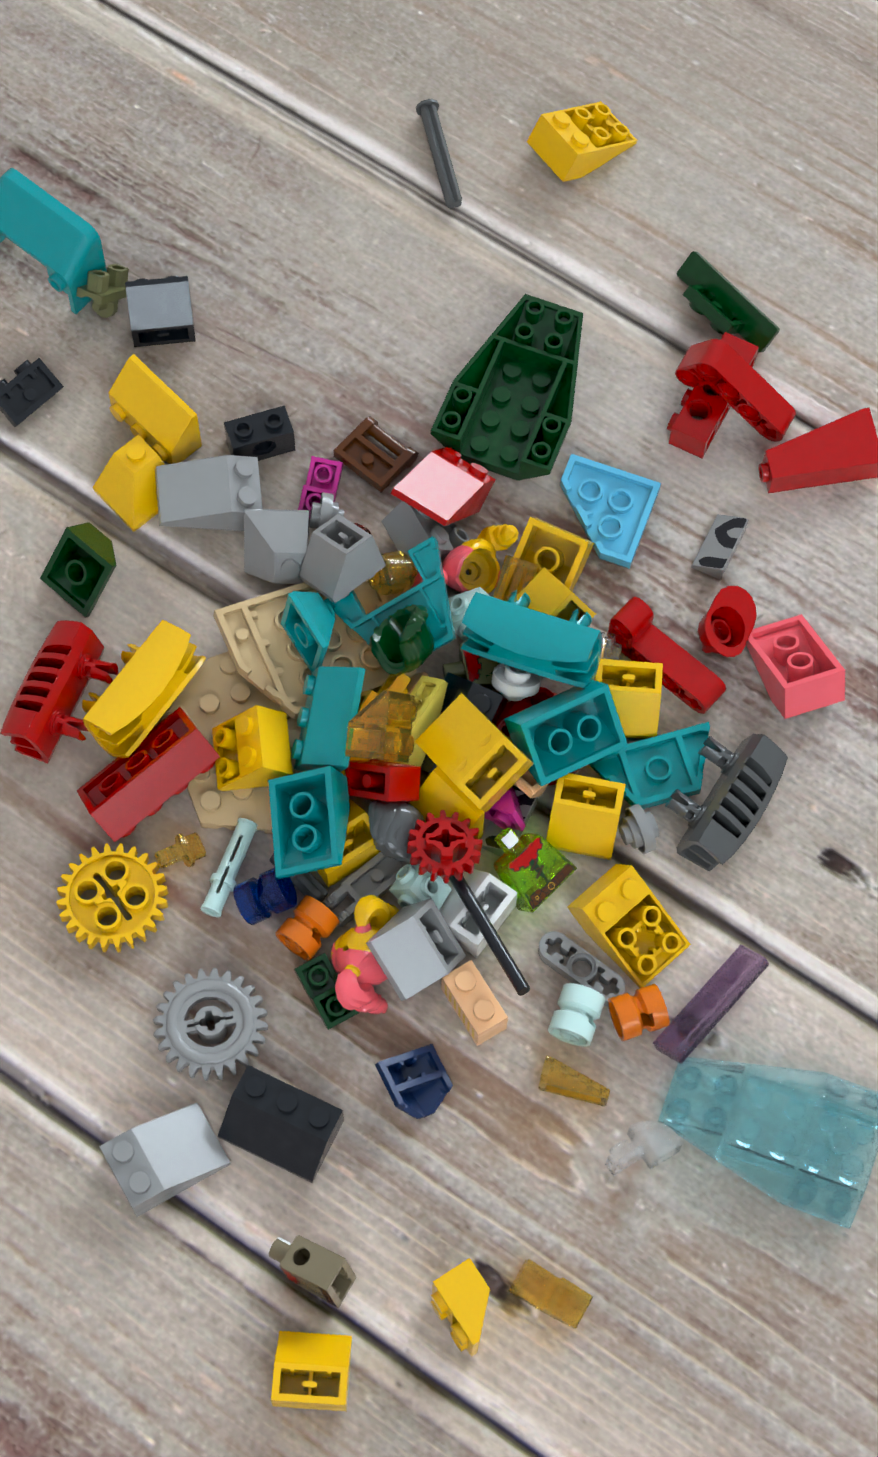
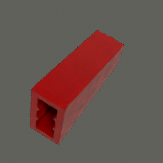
M870 407L860 409L766 450L763 462L759 464L758 470L761 482H766L768 493L878 478V437Z

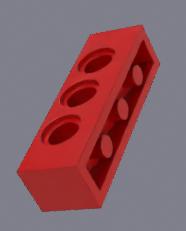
M725 332L721 340L729 344L753 368L759 347ZM708 384L694 387L693 390L689 388L686 390L680 404L683 406L679 414L674 412L667 426V430L671 431L669 444L703 459L731 408ZM706 392H712L716 395H708ZM692 416H699L703 419L697 420L694 419Z

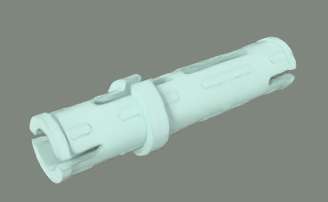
M238 818V823L226 847L216 873H212L210 877L211 886L204 903L201 905V911L207 915L220 917L229 893L236 888L237 883L235 879L258 826L249 819Z

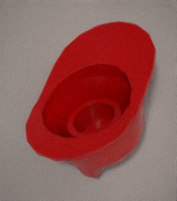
M727 586L721 589L715 596L708 612L703 616L698 625V635L703 645L702 651L704 653L712 652L725 657H735L742 653L757 617L756 605L752 596L745 589L739 586Z

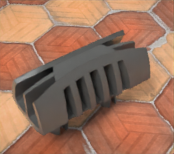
M752 734L741 741L734 753L713 739L712 736H709L703 743L705 746L698 751V754L720 767L722 774L708 797L700 806L680 792L679 789H676L670 796L672 800L665 804L666 808L671 809L689 822L687 831L676 847L677 854L707 871H711L719 863L723 865L745 842L761 819L781 779L788 757L781 748L764 734Z

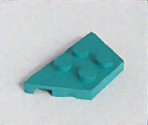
M706 722L629 743L628 746L588 765L604 780L626 784L623 799L631 806L639 804L643 809L667 803L672 800L670 796L676 789H679L687 797L700 794L706 758L698 754V751L705 746L703 743L708 738L710 724Z

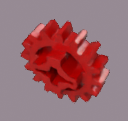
M445 810L440 811L438 818H435L429 812L427 813L426 823L418 819L415 824V830L410 829L407 853L411 854L410 864H420L418 874L423 875L428 871L431 873L430 881L432 882L437 879V876H442L444 883L448 884L450 876L453 875L458 881H461L463 871L472 874L474 865L479 864L480 851L483 844L482 840L478 839L479 829H469L471 822L469 818L462 822L459 821L458 812H454L451 818L446 817Z

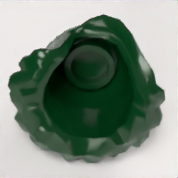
M406 605L404 609L397 610L393 615H389L380 626L375 627L374 634L370 637L369 646L381 667L388 674L400 676L403 673H409L419 668L432 654L434 638L426 624L429 616L426 606Z

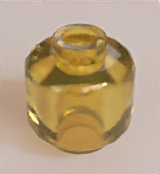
M403 551L381 553L386 566L368 580L369 585L381 595H392L411 589L417 575V568L409 555Z

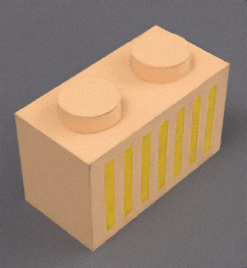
M472 960L459 966L442 978L441 990L477 1046L507 1029L508 1016Z

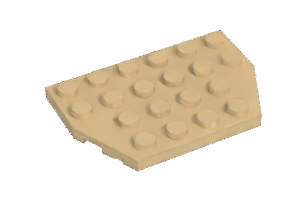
M394 554L383 557L386 566L379 570L374 577L366 580L353 590L366 614L410 590ZM305 582L214 610L213 615L237 672L293 720L298 718L300 708L305 707L307 695L303 694V685L307 674L311 675V671L280 623L289 593L293 591L318 592ZM319 593L323 600L327 599L325 596ZM335 613V622L322 666L364 668L366 670L362 691L373 690L378 692L390 674L381 667L366 641ZM416 669L404 674L412 678L416 674Z
M227 651L210 657L203 663L161 717V720L163 721L181 707L214 748L212 728L247 709L260 705L277 711H284L237 672L230 653ZM286 714L291 753L295 739L300 737L301 727L297 726V719L293 720ZM291 759V762H292V772H293V774L300 773V772H305V771L295 770V769H294L295 759ZM215 764L209 771L197 775L189 782L187 790L201 828L218 829L225 827L234 831L238 818H245L258 825L256 830L264 831L265 834H272L269 786L220 791L217 788Z

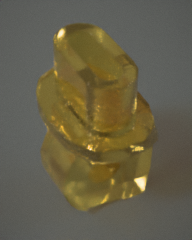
M196 832L186 836L182 833L175 836L176 844L154 854V859L158 863L159 869L166 868L182 860L187 867H192L195 865V860L206 857L205 848Z

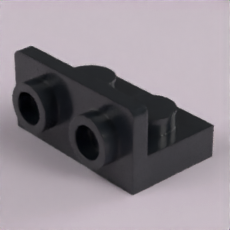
M40 358L32 364L28 359L14 370L17 376L9 383L5 379L0 381V411L14 427L18 426L64 387Z

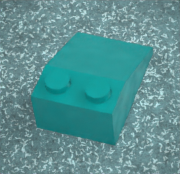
M326 766L268 780L276 878L281 879L342 865L350 812L347 777L332 766Z

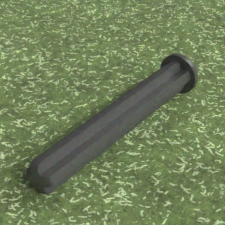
M427 99L417 104L416 112L422 118L446 206L450 209L460 207L462 196L437 112L439 103L437 100Z

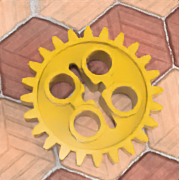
M105 843L104 853L100 854L95 847H91L92 857L87 858L80 853L81 864L79 866L74 863L68 864L73 874L61 875L62 881L67 886L57 887L58 894L64 897L56 901L58 908L64 910L59 914L62 922H68L66 925L68 933L77 931L75 935L77 942L80 943L88 937L87 944L89 949H93L98 942L105 953L110 944H114L117 952L121 951L122 943L127 942L128 946L133 949L134 938L138 937L143 942L147 941L144 932L146 929L151 932H157L153 920L164 921L165 919L163 913L158 910L168 908L167 900L162 898L169 894L167 886L161 885L166 881L164 874H156L159 870L158 863L148 864L150 859L147 853L137 858L138 852L135 846L128 853H125L122 843H119L116 851H111L109 844ZM115 870L125 872L124 876L118 880L108 878ZM99 875L112 895L119 898L122 908L132 917L130 920L124 918L111 898L107 899L104 888L94 879V876ZM85 891H97L94 898L90 900L81 899V895ZM135 895L145 897L144 901L139 905L133 906L128 903L130 898ZM114 915L117 919L112 925L105 926L100 924L105 916Z

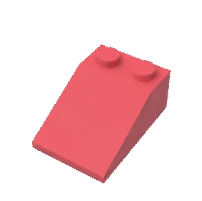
M802 614L752 630L746 646L771 701L784 719L845 700V669Z

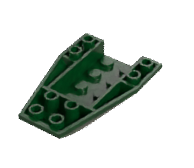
M525 294L453 380L430 434L444 447L458 451L462 455L461 459L469 464H479L488 471L517 481L550 475L572 422L583 313Z

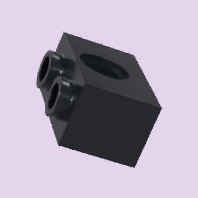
M285 405L224 422L226 442L231 455L258 457V461L295 451L294 430Z

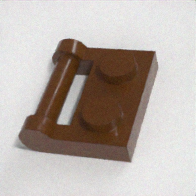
M371 416L365 418L333 450L336 459L343 462L345 466L380 493L406 468L410 467L416 461L419 454L412 447L406 448L378 426V421ZM365 437H373L398 458L396 460L392 459Z

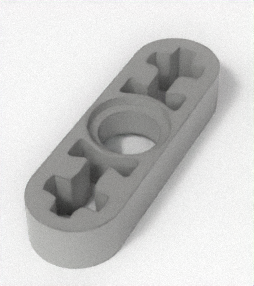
M552 931L546 933L541 938L538 948L540 959L571 983L580 984L598 991L606 998L604 1006H608L609 998L625 993V982L619 974L564 934ZM556 942L559 943L560 952L568 957L570 951L574 953L569 957L566 966L562 965L564 962L562 955L554 952L552 955L547 953V944L553 946ZM577 961H585L591 966L592 971L586 977H578L573 973L572 965ZM597 971L602 973L599 977L600 982L607 986L611 982L616 985V995L614 993H609L607 996L604 995V987L597 981H595L593 987L589 985L595 979Z

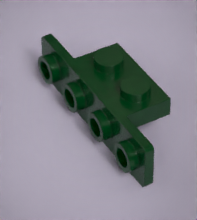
M697 251L691 252L677 271V276L688 285L683 296L690 301L689 306L698 314L705 315L711 321V327L719 334L724 335L725 332L740 334L747 342L758 346V352H764L779 333L780 328Z

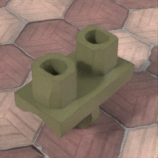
M118 264L108 265L107 272L102 270L88 271L87 285L77 287V297L92 298V308L99 316L103 318L113 316L118 309V300L127 297L125 282H128L129 269Z

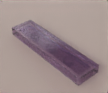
M740 944L653 1042L656 1050L682 1064L769 966L767 959Z

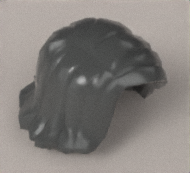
M373 800L369 805L368 815L370 833L376 849L382 851L383 855L400 862L405 861L410 864L411 854L407 853L410 829L415 830V824L418 819L425 822V818L416 807L406 801L387 802Z

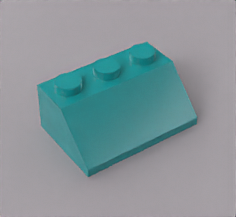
M319 666L311 675L307 674L303 685V694L307 695L305 707L300 708L297 718V726L301 727L300 737L295 739L291 751V759H295V770L309 771L332 766L339 772H342L348 768L366 669L360 667Z
M592 680L586 688L572 687L504 719L512 743L534 763L528 770L540 786H544L628 746L609 686Z

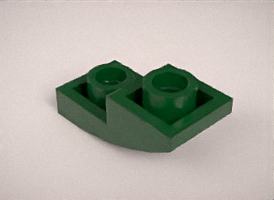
M326 953L294 969L327 1030L359 1014L358 1011L343 1008L337 1000L335 983L338 976Z

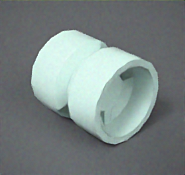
M575 983L564 984L557 1003L561 1009L554 1011L548 1032L563 1042L581 1047L590 1046L596 1029L593 1020L600 1018L606 998L598 991Z

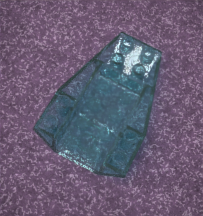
M680 1056L658 1122L779 1203L850 1229L868 1185L878 1152V1091L825 1072Z

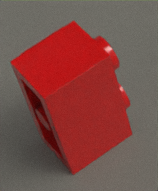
M350 760L348 768L345 769L348 793L350 796L387 802L418 801L421 766L380 760Z

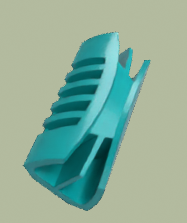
M517 590L511 593L508 601L475 592L462 620V623L466 625L463 635L469 638L462 644V650L529 673L581 688H586L594 679L600 662L602 634L600 630L588 627L592 622V617L587 611L578 621L579 609H576L572 612L569 621L527 608L531 602L530 597L524 593L517 601Z

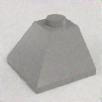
M244 509V572L274 584L303 583L299 573L309 544V510Z

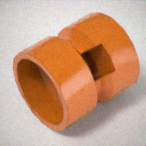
M306 895L293 910L295 917L287 918L275 934L279 941L291 952L309 961L322 946L320 939L328 938L340 922L327 906L317 899Z
M656 984L635 990L634 996L624 993L608 999L611 1019L622 1042L642 1035L643 1029L653 1032L670 1024L665 1001Z

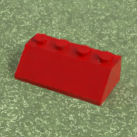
M179 707L149 732L130 757H117L81 786L77 793L89 814L108 836L116 842L120 838L130 835L135 830L136 825L144 818L156 814L161 809L163 803L171 796L183 792L188 787L189 782L197 775L209 771L220 756L184 710Z

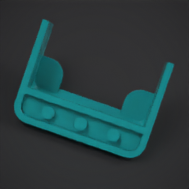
M9 168L0 177V243L5 238H8L47 268L50 285L56 291H64L68 294L71 311L77 314L92 300L90 297H77V287L87 285L88 271L102 270L107 272L99 234L87 221L16 169Z

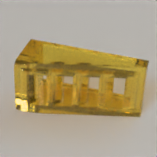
M546 1055L538 1089L603 1107L607 1105L610 1089L555 1058Z

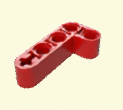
M710 339L691 345L675 371L676 378L689 387H700L708 384L760 435L770 441H781L796 415L795 409L729 344L722 340Z
M632 597L611 618L607 634L609 641L631 661L663 663L662 685L694 711L705 714L726 691L724 682L714 672L652 624L654 618L652 609L642 599Z

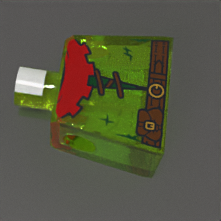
M508 827L495 838V842L504 853L494 862L493 867L500 880L518 892L516 907L519 911L533 913L577 869L572 862L538 834L525 833L519 838L511 827Z

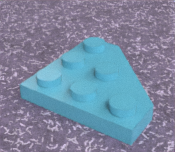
M571 454L560 482L566 498L591 542H594L593 548L599 559L630 569L660 491L661 483Z

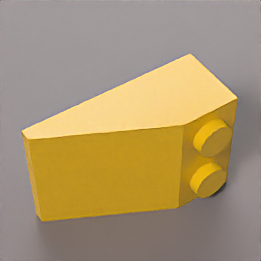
M530 517L496 598L508 601L511 593L517 590L518 595L543 567L573 591L594 542L540 519Z

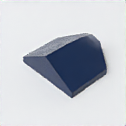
M433 1044L379 1061L375 1064L395 1107L416 1119L434 1114L453 1086Z

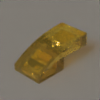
M530 1259L525 1260L508 1292L573 1329L577 1328L593 1298L592 1295L565 1278H558Z

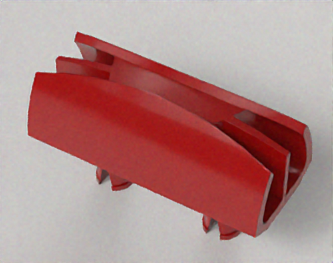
M69 620L56 622L32 662L12 702L0 732L4 736H11L10 743L15 745L16 752L47 764L62 735L80 741L86 739L81 731H88L84 726L83 719L72 717L90 679L111 684L113 679L109 674L118 675L116 663L100 660L104 653V646L93 630L82 622Z

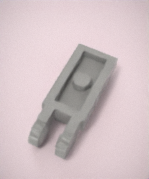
M381 851L340 883L341 887L326 898L323 904L332 910L346 896L354 902L337 916L340 922L339 926L343 927L354 919V909L360 898L367 895H375L379 898L384 896L395 882L397 872L408 863L388 858Z

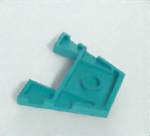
M433 536L407 551L423 582L376 610L366 614L353 590L348 596L336 603L328 598L323 600L324 602H329L334 612L343 622L357 632L368 645L376 626H380L389 615H393L397 610L404 609L406 605L411 606L412 604L426 606L429 616L426 624L434 638V649L432 652L456 639L438 541Z

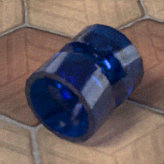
M275 867L259 874L258 879L252 877L235 885L233 889L237 908L244 920L250 925H255L272 917V912L279 914L297 905V893L291 878H276Z

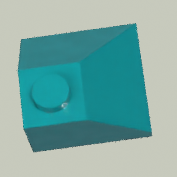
M293 591L288 594L280 624L312 673L323 664L335 622V612L330 603L324 602L318 592Z

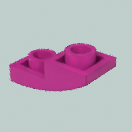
M311 457L306 484L303 485L298 510H309V519L312 502L320 503L322 492L334 494L333 502H335L344 466L343 462Z

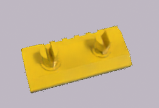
M161 620L141 647L127 644L132 652L122 651L121 659L126 665L104 693L99 696L96 693L90 692L88 695L93 701L82 700V709L87 713L83 718L84 726L110 756L130 757L207 659L203 655H193L197 646L189 643L191 634L167 621Z

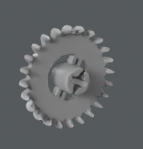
M217 968L212 969L210 976H206L203 969H199L197 979H194L187 973L185 974L186 984L183 985L178 981H174L173 986L176 992L165 991L163 996L168 1003H159L156 1006L157 1010L164 1014L153 1019L155 1025L163 1026L154 1032V1037L156 1039L165 1038L158 1045V1050L163 1052L170 1049L166 1056V1062L171 1063L178 1059L176 1069L179 1073L188 1065L191 1079L195 1077L199 1069L202 1070L205 1081L209 1080L212 1070H215L218 1078L222 1080L224 1068L226 1067L233 1075H236V1062L247 1067L249 1062L246 1054L248 1053L255 1057L259 1055L253 1043H265V1038L257 1032L268 1030V1024L258 1020L267 1016V1010L256 1008L262 1004L263 998L261 996L250 997L255 992V986L248 985L242 988L244 984L243 976H239L234 981H231L232 973L230 970L226 971L222 977H219ZM205 1000L224 1002L233 1010L223 1013L218 1007L205 1006L196 1013L194 1019L186 1020L189 1011L197 1003ZM214 1020L215 1029L208 1031L207 1022ZM236 1025L232 1036L226 1042L215 1047L201 1046L188 1037V1035L197 1033L204 1043L217 1044L226 1037L227 1027Z

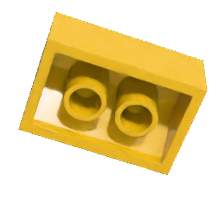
M131 355L108 392L111 403L109 409L119 422L124 420L130 426L134 436L139 434L160 456L163 462L166 461L168 464L183 462L202 446L197 414L136 355Z

